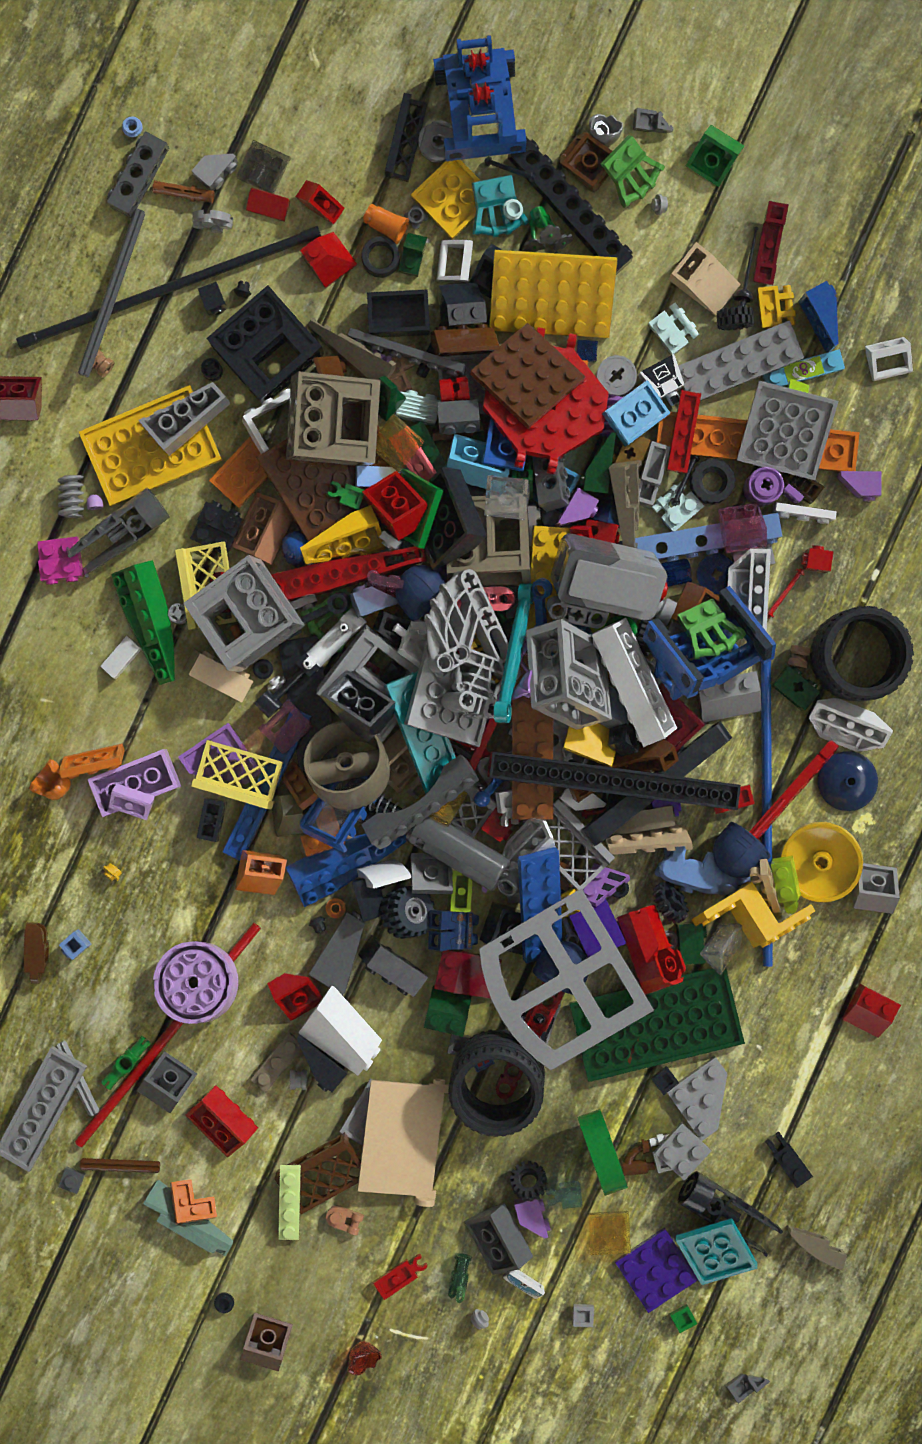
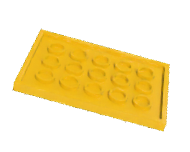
M495 250L489 327H494L495 331L517 332L526 323H529L536 331L538 327L545 328V334L569 336L570 333L584 337L609 338L617 257Z
M191 385L79 431L111 507L133 498L147 487L153 490L222 461L207 424L169 456L138 421L143 417L147 418L159 409L172 405L178 399L182 400L188 397L193 392Z

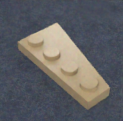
M679 824L668 828L633 832L623 836L614 835L611 838H606V845L611 854L636 853L637 849L655 852L657 848H667V851H676V847L685 846L686 850H692L693 846L685 825Z

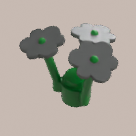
M543 206L535 207L530 211L532 219L529 220L532 239L524 244V251L537 252L538 250H544L546 243L549 245L554 243L553 249L557 251L573 241L572 234L568 236L565 234L561 235L560 228L554 225L550 215L546 213ZM535 226L537 228H545L540 232V240L536 239Z

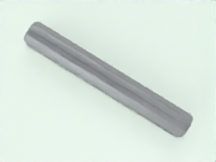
M62 1041L55 1046V1048L73 1057L66 1041ZM82 1076L76 1091L88 1115L93 1116L99 1112V1108Z

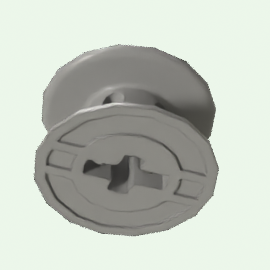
M614 355L602 361L596 372V378L610 395L624 397L634 387L637 372L631 360L624 356ZM621 371L622 374L619 379L611 383L610 380L613 375H617Z

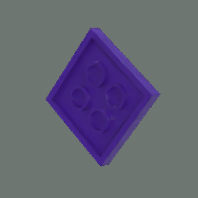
M665 1227L614 1260L648 1313L698 1281L691 1266Z

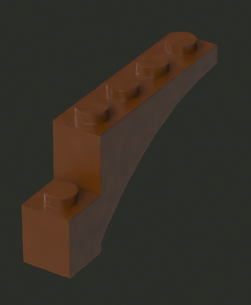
M662 739L644 748L639 745V752L621 757L615 752L611 768L641 772H665L678 762L679 759L675 746ZM598 762L595 764L596 766L608 767ZM569 789L573 800L577 803L594 793L592 791Z

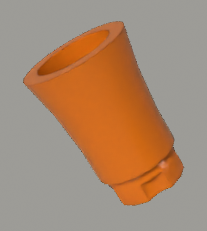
M370 204L363 216V222L391 239L395 244H398L406 233L409 218Z

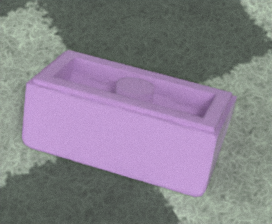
M116 784L111 792L108 807L147 820L154 796Z

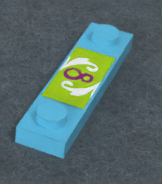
M840 349L800 360L763 375L764 382L784 387L788 385L790 379L802 382L845 369Z

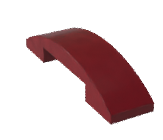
M768 202L758 246L753 282L772 286L774 284L776 263L789 204Z

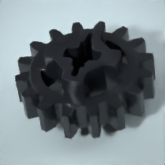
M662 881L653 888L654 893L652 895L656 898L654 902L658 904L656 907L659 912H662V916H667L668 921L672 920L673 924H679L689 916L687 914L689 909L686 907L688 904L684 901L685 897L682 893H679V889H675L674 884L670 885L669 882Z

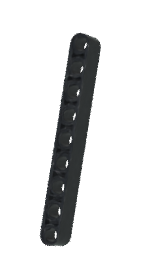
M719 721L677 753L679 761L665 772L654 771L653 773L684 777L731 740L732 736L722 722ZM622 796L582 830L592 844L596 846L654 800Z

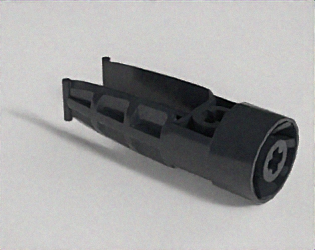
M698 1171L693 1172L686 1179L678 1194V1204L710 1224L721 1222L722 1220L719 1219L721 1216L727 1220L732 1218L735 1224L740 1221L741 1214L728 1206L731 1202L778 1233H783L778 1224H775L747 1202ZM716 1189L724 1193L722 1198L715 1193ZM706 1209L711 1214V1218L702 1212ZM741 1233L747 1246L762 1252L765 1257L768 1256V1253L762 1246Z

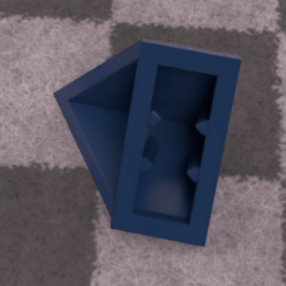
M614 495L599 499L596 505L598 507L596 514L593 518L589 517L588 519L619 525Z

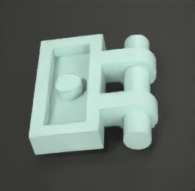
M676 302L669 307L674 314L669 317L664 310L648 323L649 327L671 355L677 353L689 343L684 337L688 333L693 339L699 335L695 329L696 325L689 321L684 314L683 308H679ZM677 319L684 326V329L681 331L674 323Z
M681 482L677 485L674 484L665 496H660L652 507L656 513L661 509L666 512L660 519L672 532L679 529L704 507L692 491L686 496L683 493L681 494L679 499L680 505L673 506L672 508L669 506L668 503L671 498L675 497Z

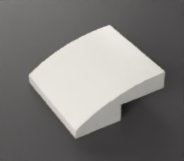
M395 859L357 869L358 877L364 878L367 887L377 888L411 878L406 867Z

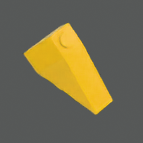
M370 505L350 513L300 547L305 564L329 561L333 557L344 559L349 558V555L359 554L362 556L374 554L386 548L382 544L383 540L379 538L382 533Z

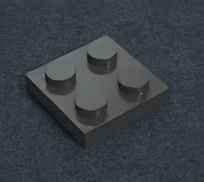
M411 853L412 893H453L451 867L429 854Z

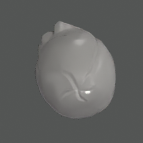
M596 114L590 117V134L605 146H610L620 137L623 123L618 121L613 115L606 117L603 114Z

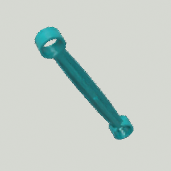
M519 584V603L509 640L499 701H496L494 705V720L496 723H509L511 720V700L525 641L530 604L534 603L533 584Z

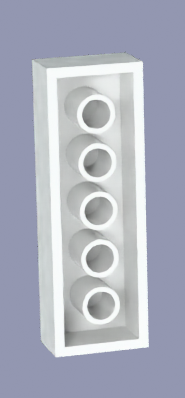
M623 618L592 634L593 644L599 650L602 656V664L608 669L610 681L616 687L619 693V700L628 712V720L636 729L637 739L645 747L665 739L677 729V726L627 618Z

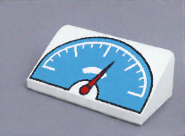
M520 1270L505 1272L503 1279L534 1299L540 1298L545 1293L542 1284Z

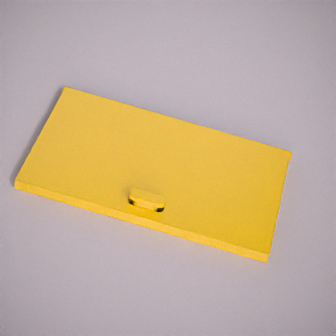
M601 723L577 730L568 726L563 745L564 750L608 767H612L615 751L608 746L609 729Z

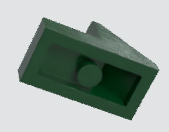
M412 233L407 234L403 245L399 273L418 277L427 237Z
M382 376L379 378L378 415L385 421H388L405 402L406 397L389 378Z

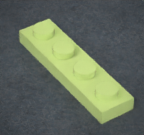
M280 1165L279 1240H299L301 1165Z

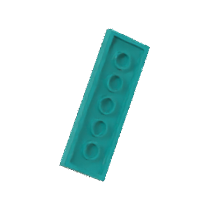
M415 671L385 684L384 687L388 697L396 702L394 711L424 792L427 794L438 780L443 767L456 757L449 738L404 724L418 671Z

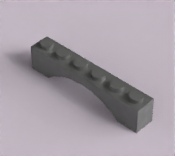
M460 754L443 767L435 785L418 802L397 812L377 813L361 825L371 844L381 850L389 846L399 836L406 834L409 829L423 822L426 817L440 810L443 805L454 800L460 793L471 788L474 783L479 781V778L470 762Z

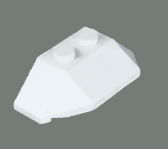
M750 548L729 567L728 586L734 590L767 631L771 549Z
M839 698L817 700L809 715V719L820 738L828 741L832 740L836 744L855 752L884 748L893 733V730L874 712Z
M536 818L528 819L507 841L502 855L510 860L509 868L514 867L518 869L519 856L555 847L554 838L547 822Z

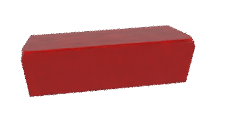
M250 188L246 211L285 222L290 200L286 197Z

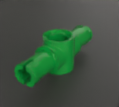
M141 1036L131 1049L128 1048L117 1058L116 1063L112 1066V1070L101 1081L104 1086L110 1081L106 1086L108 1090H111L121 1077H125L135 1067L136 1063L140 1060L141 1054L151 1045L149 1040L142 1044L146 1039L144 1036ZM123 1058H127L130 1061V1067L122 1065L121 1061Z

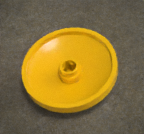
M814 822L797 829L786 841L781 857L793 856L801 892L800 896L815 902H831L848 895L859 882L863 870V855L856 839L844 828L828 822Z

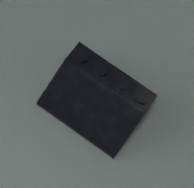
M441 467L428 481L443 490L424 548L432 570H437L472 551L487 537L461 470Z

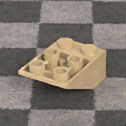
M697 242L669 277L673 284L715 316H717V311L724 307L741 285L710 252Z

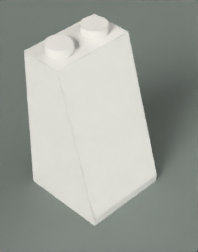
M331 986L299 1031L300 1035L357 1076L362 1070L367 1071L373 1063L371 1058L374 1059L379 1053L380 1048L378 1046L382 1041L333 986Z

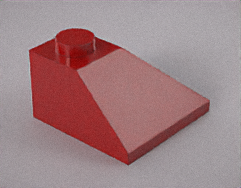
M334 232L314 239L300 250L302 258L325 288L357 266L356 261Z
M284 973L267 983L274 1001L290 1021L316 1007L323 998V995L309 977Z

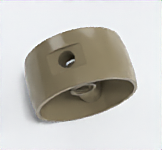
M343 721L330 724L317 732L305 750L304 768L307 779L316 795L331 807L340 810H354L365 807L374 802L383 793L388 784L390 776L389 758L379 737L375 735L367 742L352 732ZM346 742H365L377 748L355 754L343 752L336 758L321 761L329 750ZM346 764H351L349 767L343 768ZM371 775L363 784L350 790L333 791L320 786Z

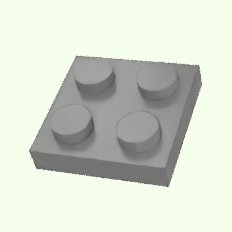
M680 1122L657 1147L654 1153L685 1181L712 1150Z

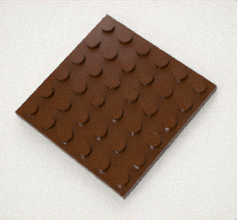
M343 404L341 439L360 441L361 404ZM377 425L375 463L369 466L403 467ZM307 434L308 441L312 442L311 436ZM287 439L256 458L303 536L309 542L350 513L357 511L338 503L340 497H329L326 495L328 491L336 492L335 486L330 485L332 481L338 482L341 488H344L346 483L355 486L356 465L286 459ZM357 487V488H360V489H362V490H365V489H367V488H369V487ZM364 496L359 510L368 507ZM377 518L379 526L383 525V523Z

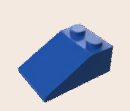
M825 281L805 292L798 303L822 347L828 353L838 345L836 291L831 284L829 285Z
M490 417L483 464L523 472L525 462L523 468L514 467L517 453L512 448L510 441L501 434Z

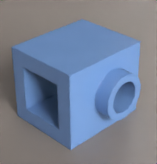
M79 929L59 944L62 948V953L67 958H71V960L77 958L92 945Z

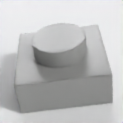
M573 1304V1327H593L594 1305Z

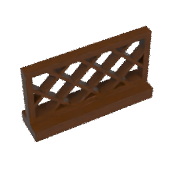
M345 1132L287 1164L301 1165L300 1195L311 1198L310 1203L302 1206L300 1203V1214L307 1212L358 1183L359 1176H351L349 1172L351 1167L360 1169L361 1160L350 1145L349 1138ZM347 1150L351 1155L350 1161L338 1159L339 1154ZM325 1161L334 1162L333 1171L322 1169V1163ZM337 1163L349 1166L347 1174L335 1172ZM280 1169L276 1171L274 1178L278 1185H280ZM309 1170L318 1172L316 1180L304 1178L305 1172ZM319 1174L331 1175L330 1184L318 1181ZM333 1177L344 1178L345 1183L341 1186L332 1185ZM302 1183L314 1185L313 1193L301 1191ZM316 1186L328 1188L327 1194L323 1196L315 1194Z

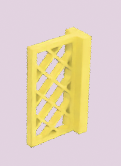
M225 542L175 550L184 602L202 590L210 578L213 580L217 579L213 574L218 566L224 569V572L230 569ZM220 547L222 555L216 561L209 555L214 548ZM199 551L204 555L199 564L193 561L191 552ZM207 558L215 563L210 573L202 568ZM199 570L208 575L202 585L196 581L195 577ZM185 607L188 630L200 629ZM232 612V618L224 619L220 615L214 618L215 620L217 618L220 619L216 621L218 625L238 622Z
M207 740L196 779H193L191 786L265 809H272L274 804L272 800L283 762ZM211 745L218 747L221 753L220 756L213 760L209 754ZM236 752L240 760L230 765L226 755ZM253 757L259 766L249 771L245 761ZM223 758L227 768L218 772L214 762ZM242 763L246 773L237 778L233 768ZM269 763L276 764L275 773L268 776L264 766ZM211 765L215 775L210 778L203 777L204 769ZM261 769L265 779L256 783L251 774ZM230 770L234 780L227 784L224 783L220 775ZM248 776L253 786L244 789L239 780ZM266 781L270 786L268 796L261 794L258 788L259 785Z

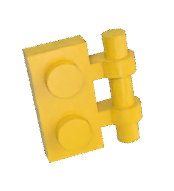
M784 285L783 293L778 292V286L757 288L761 329H768L782 324V319L790 320L791 325L794 326L796 310H793L792 300H794V293L791 292V285ZM780 301L785 302V311H781Z

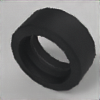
M378 236L371 238L365 243L361 258L363 266L369 274L374 277L384 278L396 271L399 265L400 254L397 245L391 239ZM379 245L389 248L393 256L391 264L383 269L375 268L369 261L370 251Z

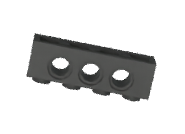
M146 131L143 136H139L137 139L134 153L128 156L126 168L119 173L115 188L111 189L107 196V203L110 208L129 218H132L134 210L140 205L169 151L167 142ZM150 153L151 156L148 160H142L143 154ZM135 171H141V175L139 177H132V174ZM125 189H132L129 195H123Z
M565 454L558 460L555 474L547 473L549 459L532 456L539 506L546 512L568 506L570 491L566 486L568 475L563 464Z

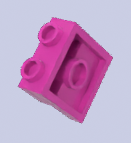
M79 537L37 541L40 580L46 582V585L58 584V580L66 579V582H76L78 578L84 577L81 551L71 558L68 557L66 548H71L79 541Z

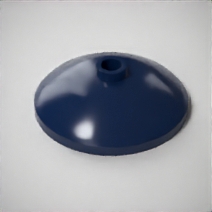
M853 751L838 752L833 754L819 770L817 779L818 789L825 802L833 808L842 811H855L863 808L873 799L878 787V775L872 762L864 755ZM849 778H853L854 783L852 785L848 784Z

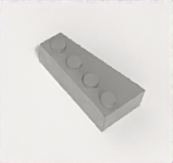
M212 382L190 393L188 397L182 400L178 399L172 405L159 409L147 418L143 417L138 421L170 456L231 403Z

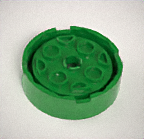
M598 1109L578 1116L577 1118L604 1196L628 1188L601 1110Z

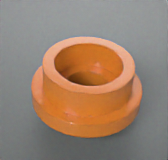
M333 898L326 904V912L331 918H340L346 911L345 903L339 898ZM333 905L339 906L338 912L332 910Z

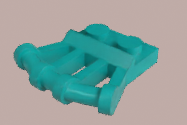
M512 175L472 183L476 205L473 235L484 234L496 238L500 234L510 235L520 226H525L529 223L524 213L512 223L503 214L504 204L510 199L517 200ZM500 205L503 226L497 227L493 206ZM483 208H487L490 227L481 226Z

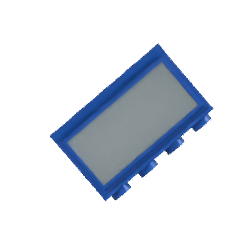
M346 764L343 768L349 767L351 764ZM371 775L324 784L322 787L333 791L350 790L363 784ZM318 798L311 804L307 814L303 815L299 826L304 834L345 853L347 849L344 841L348 835L351 837L355 836L356 829L354 825L358 819L365 820L367 813L364 806L354 810H340L329 806Z

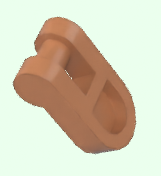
M332 1206L327 1211L326 1220L330 1226L352 1235H358L360 1230L358 1226L363 1221V1214L341 1206ZM347 1217L352 1219L351 1224L345 1223Z

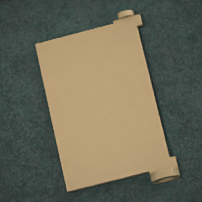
M433 1079V1083H429V1085L371 1080L357 1191L415 1196L414 1203L423 1207L434 1206L436 1190H433L443 1099L444 1093H448L449 1084H445V1080Z

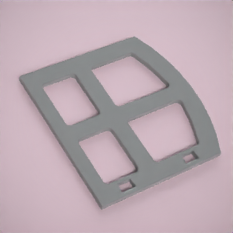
M582 888L479 949L486 986L501 1019L521 1046L550 1070L654 1011ZM566 904L569 910L558 916L555 910ZM574 910L581 911L601 945L599 952L578 964H574L552 928L554 922ZM536 934L558 968L559 975L513 1001L510 999L505 986L499 955ZM512 936L514 943L504 948L500 942ZM608 963L613 965L634 1001L632 1005L610 1018H606L584 982L585 976ZM569 988L590 1022L591 1029L557 1049H552L531 1030L521 1015L563 989Z

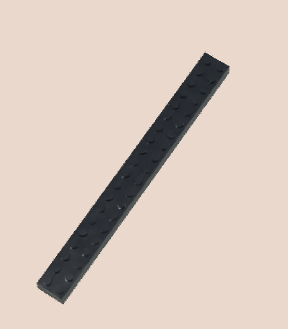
M490 752L487 778L729 810H738L741 787L738 784L499 752Z

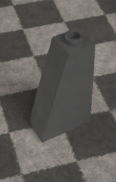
M354 910L352 913L350 911L347 912L309 973L310 976L329 988L331 986L335 987L342 996L348 985L365 925L360 913Z

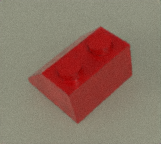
M859 984L842 1019L879 1038L892 1024L901 1005Z

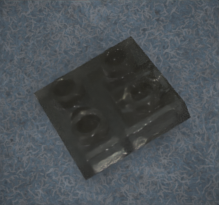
M253 140L236 177L265 192L274 194L290 161V156Z

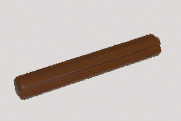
M82 1158L80 1160L81 1170L159 1173L161 1166L159 1161Z

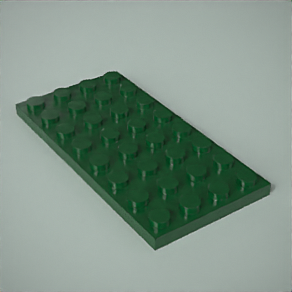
M726 965L681 975L683 982L646 994L645 996L654 1011L581 1053L588 1082L745 1044ZM627 989L593 997L606 1018L612 1017L634 1002ZM569 1002L576 1035L579 1036L591 1029V1024L578 1002ZM634 1046V1054L631 1055V1049ZM630 1055H631V1058H632V1059H631V1062H630V1064H629V1063H628V1059L630 1058Z

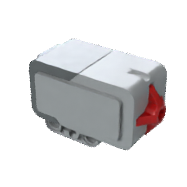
M566 534L560 541L550 577L558 596L550 597L546 602V607L552 619H562L568 623L591 628H601L604 626L609 612L642 620H650L655 616L659 603L667 595V573L653 552L580 535ZM561 605V608L559 610H552L554 606ZM594 614H600L597 619H591Z

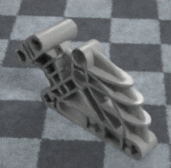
M471 569L455 572L452 579L446 584L439 586L440 592L436 598L430 599V613L424 616L427 625V645L430 654L428 666L434 673L449 672L456 668L454 683L452 684L454 691L446 692L441 698L442 706L445 709L459 712L461 715L465 714L464 716L472 719H494V705L501 689L509 643L476 572ZM459 599L461 600L460 610H459V607H458V605H457V601H458ZM450 617L455 625L454 631L449 623ZM475 632L485 654L471 649ZM490 632L492 633L494 640L500 650V657L498 656L497 651L491 641ZM457 649H458V651H459V653H460L459 658L456 657V650H457ZM440 658H441L442 661H443V666H442V668L439 666V660H440ZM462 664L471 668L469 672L462 674V672H460V665ZM519 667V670H518L517 679H518V678L520 677V675H521L520 667ZM491 675L500 680L497 685H495V681L491 680Z

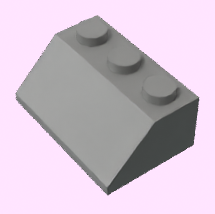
M757 671L736 675L721 685L716 683L714 687L700 690L696 695L703 722L761 711V690Z

